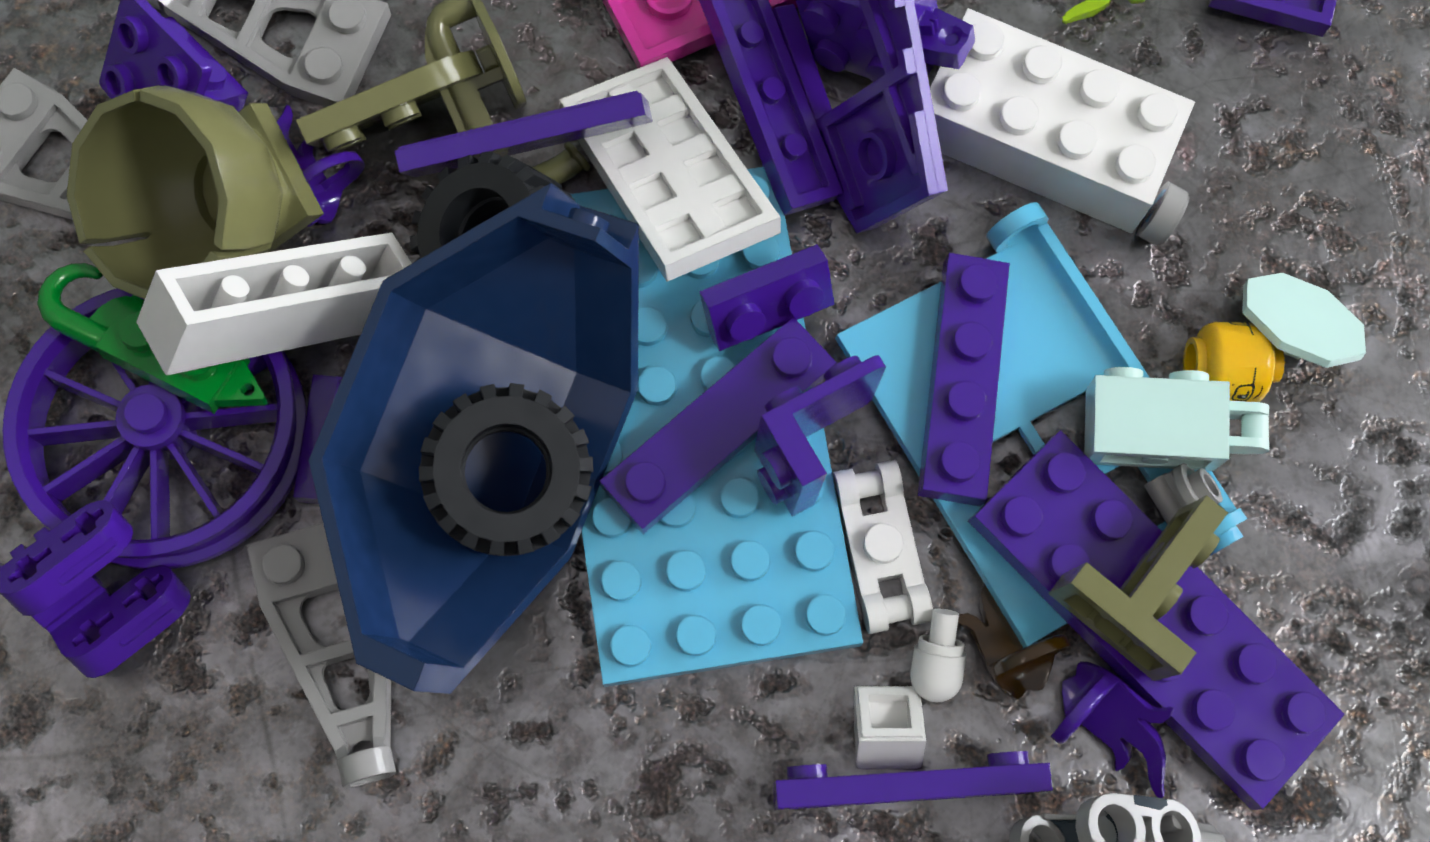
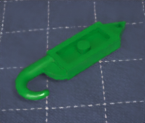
M72 263L63 266L46 277L40 287L37 305L43 320L54 330L99 352L102 358L215 414L219 407L267 405L268 401L248 368L249 358L165 375L136 323L145 300L135 295L132 297L122 296L108 301L99 307L90 318L66 307L61 301L63 289L75 279H101L103 274L96 266L88 263ZM254 390L251 395H245L247 391Z

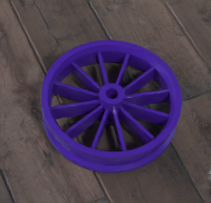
M116 288L97 295L72 310L90 318L99 307L108 301L122 296L132 297L133 294ZM52 327L45 331L24 358L14 377L6 401L2 429L3 449L7 468L16 490L29 510L46 527L52 530L71 515L62 504L63 500L126 460L103 499L112 503L122 514L150 465L151 539H131L125 550L111 561L113 564L134 569H148L154 566H167L170 569H176L211 560L242 544L259 531L284 503L295 484L308 408L304 389L297 371L284 351L249 358L250 363L248 364V368L253 376L268 367L273 379L277 403L265 406L217 409L215 414L207 410L201 411L203 408L150 381L148 385L140 386L130 371L112 363L130 390L121 401L66 378L68 372L91 348L54 330ZM59 387L116 412V420L45 427L51 402ZM276 422L274 438L264 464L197 435V430ZM117 438L50 482L44 459V446ZM193 446L258 474L243 495L225 511L222 510L186 456ZM176 459L214 518L187 532L170 536L169 460Z

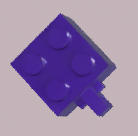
M796 0L814 60L831 71L841 72L846 70L867 77L872 82L885 75L859 0ZM914 0L927 75L930 74L934 65L960 69L975 43L973 25L938 9L937 0Z

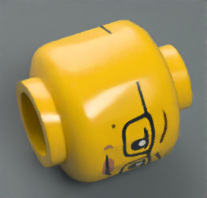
M1211 322L1204 325L1196 337L1188 339L1183 355V370L1206 372L1209 374V381L1230 382V401L1260 402L1268 394L1272 383L1280 382L1285 367L1284 352L1277 349L1253 323Z

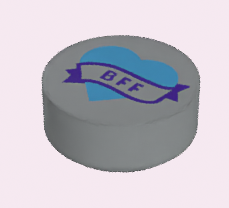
M1169 181L1166 182L1158 190L1151 208L1139 223L1136 235L1155 246L1163 244L1173 233L1186 211L1190 199L1188 191Z

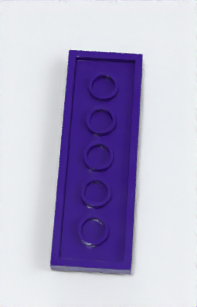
M1061 430L1053 435L968 520L984 539L1136 693L1154 706L1160 708L1174 707L1171 717L1165 723L1251 810L1265 808L1345 715L1198 567L1193 569L1189 566L1176 583L1183 588L1181 596L1164 616L1157 619L1197 653L1182 674L1156 681L1149 678L1048 594L1064 573L1086 562L1120 589L1162 533Z

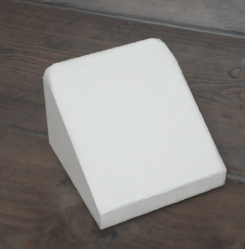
M854 686V738L857 768H920L924 757L926 735L921 696L918 695L913 686Z

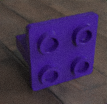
M120 0L99 79L101 88L111 99L132 90L166 85L195 92L234 106L238 112L243 109L248 92L173 17L164 18L147 0Z

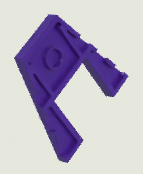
M859 0L885 75L834 109L831 108L795 5H784L772 9L844 194L838 197L837 200L856 234L875 229L948 191L914 0Z

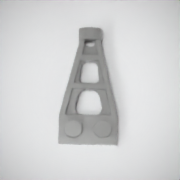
M147 0L154 8L164 11L168 16L173 17L177 22L288 94L323 107L330 106L355 95L391 17L388 3L380 0H252L254 4L241 31L236 32L208 18L217 0ZM277 11L306 12L317 18L300 55L297 57H286L265 44L262 40L263 33L273 13Z
M16 68L12 69L0 85V200L73 220L66 196L70 166L57 182H46L25 176L22 170L51 132H59L73 143L87 122V119L62 94Z
M319 523L246 544L259 606L335 751L342 787H359L395 775L397 772L391 751V680L367 669L370 693L366 703L345 710L337 708L326 683L324 670L328 665L355 658L351 640L327 647L322 646L313 639L302 618V605L306 599L339 590L324 524ZM364 741L373 743L374 748L353 753L354 748L359 743Z

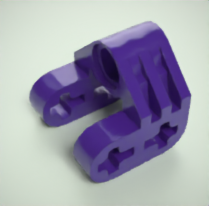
M98 500L85 505L52 530L43 527L33 535L36 542L29 547L20 544L10 552L13 559L5 565L0 563V594L23 616H32L51 634L61 654L87 678L103 676L122 664L173 624L184 613L191 598L189 589L167 566H154L144 570L111 595L95 573L125 550L132 539L133 528L114 505L107 500Z

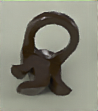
M983 583L979 596V608L983 622L978 617L965 613L959 614L958 625L965 627L972 634L988 672L997 686L1009 697L1018 700L1024 695L1026 690H1042L1048 681L1055 655L1071 646L1068 637L1065 634H1060L1044 640L1040 639L1023 648L988 588Z

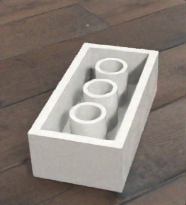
M968 8L962 20L974 27L975 43L972 50L969 51L960 69L940 66L930 87L941 153L1132 234L1155 200L1195 101Z

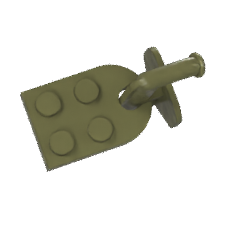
M443 0L434 6L427 17L425 28V59L427 65L296 119L306 143L317 148L325 146L327 152L338 153L365 141L366 137L362 131L363 129L383 121L385 127L391 130L422 117L418 106L441 96L458 133L493 125L479 90L501 81L515 109L525 106L526 98L517 75L481 0ZM476 17L486 46L475 51L485 73H483L473 50L460 51L450 29L451 27ZM566 142L564 144L565 150L532 168L561 185L583 170L586 172L590 171L591 166L572 143Z

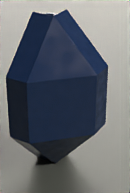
M550 183L382 281L309 459L356 664L412 691L451 694L570 560L599 489V481L605 474L638 391L639 224L583 207L554 184ZM510 383L525 385L524 389L538 393L540 389L552 395L551 400L561 408L565 405L575 415L573 421L579 430L584 429L589 441L587 444L589 457H593V472L590 475L589 484L592 487L588 501L584 503L579 513L581 515L572 527H569L560 538L534 552L521 555H488L474 551L457 542L441 528L429 511L423 498L421 483L419 482V466L422 457L421 448L425 437H428L433 428L432 423L441 411L445 413L453 405V400L464 393L467 396L480 391L482 386L495 384V388L509 387ZM497 432L486 436L473 447L466 461L465 478L472 495L484 506L496 511H515L528 506L542 491L546 479V464L539 448L527 437L514 432Z

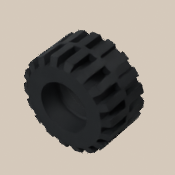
M481 152L479 160L471 155H467L458 159L457 170L446 166L437 174L439 184L435 188L427 186L421 198L426 200L422 212L415 210L412 224L418 226V232L416 235L410 236V250L420 255L414 262L550 183L554 184L573 200L574 198L571 194L562 190V185L509 155L505 154L502 157L495 152Z
M510 383L509 387L495 388V384L480 387V391L469 396L464 393L453 400V405L445 413L441 411L432 423L433 428L428 437H425L421 448L422 457L419 466V482L421 483L423 498L429 511L441 528L457 542L474 551L488 555H521L534 552L560 538L569 527H572L581 515L579 513L584 503L588 501L592 487L589 484L590 475L593 472V457H589L587 444L589 441L584 429L579 430L573 421L575 415L565 405L561 408L551 400L552 395L540 389L538 393L524 389L525 385ZM514 432L521 434L534 442L544 457L546 479L543 489L532 503L522 509L509 512L490 509L481 504L468 488L465 478L467 458L473 447L480 440L493 433Z

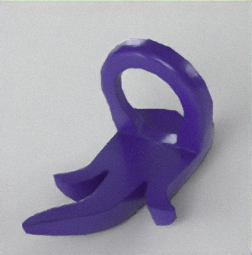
M286 105L277 123L324 213L307 227H311L316 222L329 224L337 213L343 190L359 177L364 170L365 163L354 151L335 153L316 162L313 157L314 146L308 145L305 140L296 150L289 139V129L292 124L293 113L291 107ZM346 163L341 170L329 178H326L323 173L326 169Z
M1080 661L1077 664L1076 675L1070 676L1062 683L1065 719L1050 737L1057 743L1063 744L1082 724L1113 750L1116 771L1123 769L1130 761L1133 745L1143 754L1147 762L1148 778L1154 794L1158 798H1163L1165 795L1166 755L1161 736L1151 723H1164L1171 717L1174 707L1160 708L1154 706L1136 693L1118 676L1104 667L1091 662Z

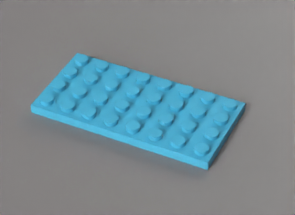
M764 167L747 170L780 215V234L668 282L639 238L638 391L603 477L781 328L778 327L719 352L710 336L699 291L792 254L785 215L774 196ZM609 189L571 194L574 200L583 207L628 220ZM804 317L798 319L797 321L805 328ZM824 428L806 438L827 475L815 505L793 517L784 502L775 505L770 500L759 480L757 470L761 469L763 465L754 452L756 438L644 534L640 532L601 488V485L599 486L582 529V538L604 687L862 646V632Z

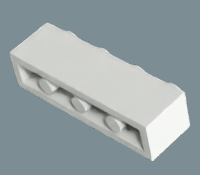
M391 232L156 270L136 323L165 375L361 335L382 281L412 263Z

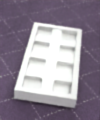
M668 57L559 99L561 108L633 91L641 92L648 100L653 122L579 139L578 142L628 221L639 224V238L667 282L781 233L780 215Z

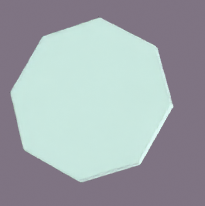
M1285 273L1249 278L1243 285L1242 313L1285 355L1297 360L1302 358L1329 368L1359 361L1366 354L1364 324L1328 290Z

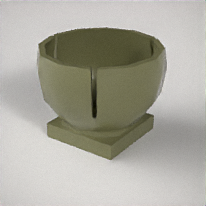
M166 85L136 89L98 104L72 143L66 196L79 244L107 243L137 237L145 238L114 246H89L83 251L113 287L143 299L146 298L156 270L272 252L324 214L267 103H249L238 112L234 106L195 92Z

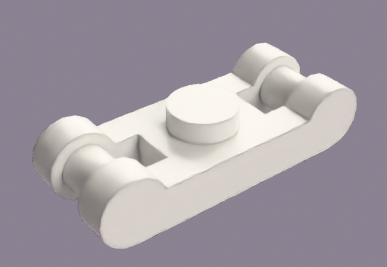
M897 461L877 463L875 470L855 474L852 468L832 472L842 528L862 616L868 634L888 631L890 623L910 620L912 625L931 622L933 612L932 601L924 582L904 498L902 476ZM880 495L884 512L863 516L860 499ZM900 578L903 594L883 598L878 582Z

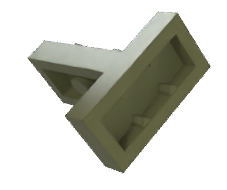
M1207 495L1180 508L1120 589L1086 562L1064 573L1048 594L1153 681L1180 675L1197 652L1157 619L1164 616L1181 596L1183 588L1176 583L1190 566L1194 569L1201 565L1217 547L1220 538L1214 534V531L1228 512Z

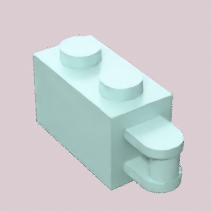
M1114 367L1104 370V375H1095L1086 389L1084 454L1095 465L1174 469L1185 463L1194 470L1203 468L1206 471H1215L1229 460V454H1263L1269 452V405L1260 402L1230 401V382L1209 381V374L1206 372L1183 370L1170 373L1169 379L1143 377L1141 369ZM1230 419L1241 420V436H1229Z

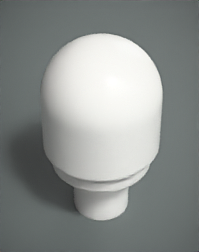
M933 609L929 635L919 636L918 644L914 645L910 672L911 683L918 695L930 702L937 703L950 700L959 692L963 683L967 654L964 652L965 643L956 639L959 613L956 611Z

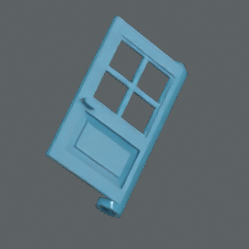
M1037 202L1029 203L1011 212L997 222L988 231L986 236L997 252L986 259L1010 263L993 442L1018 430L1033 455L1044 445V442L1031 422L1086 393V389L1095 375H1104V370L1109 368L1132 367L1141 369L1143 377L1150 378L1047 223L1049 218ZM941 282L838 333L835 337L846 358L858 356L861 362L870 357L879 355L886 369L872 400L919 477ZM1096 465L1105 475L1120 467ZM1138 467L1147 482L1173 470L1168 468ZM1207 471L1216 482L1223 501L1218 505L1228 512L1214 531V534L1220 538V541L1211 553L1213 555L1244 537L1236 525L1248 518L1241 508L1236 509L1213 472ZM933 499L1023 648L1067 624L968 522L981 508L980 506ZM1163 522L1157 527L1161 531H1163L1167 526V523Z

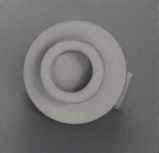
M1185 463L1144 485L1167 525L1180 508L1206 495L1217 504L1223 501L1221 492L1211 475L1203 468L1195 471Z

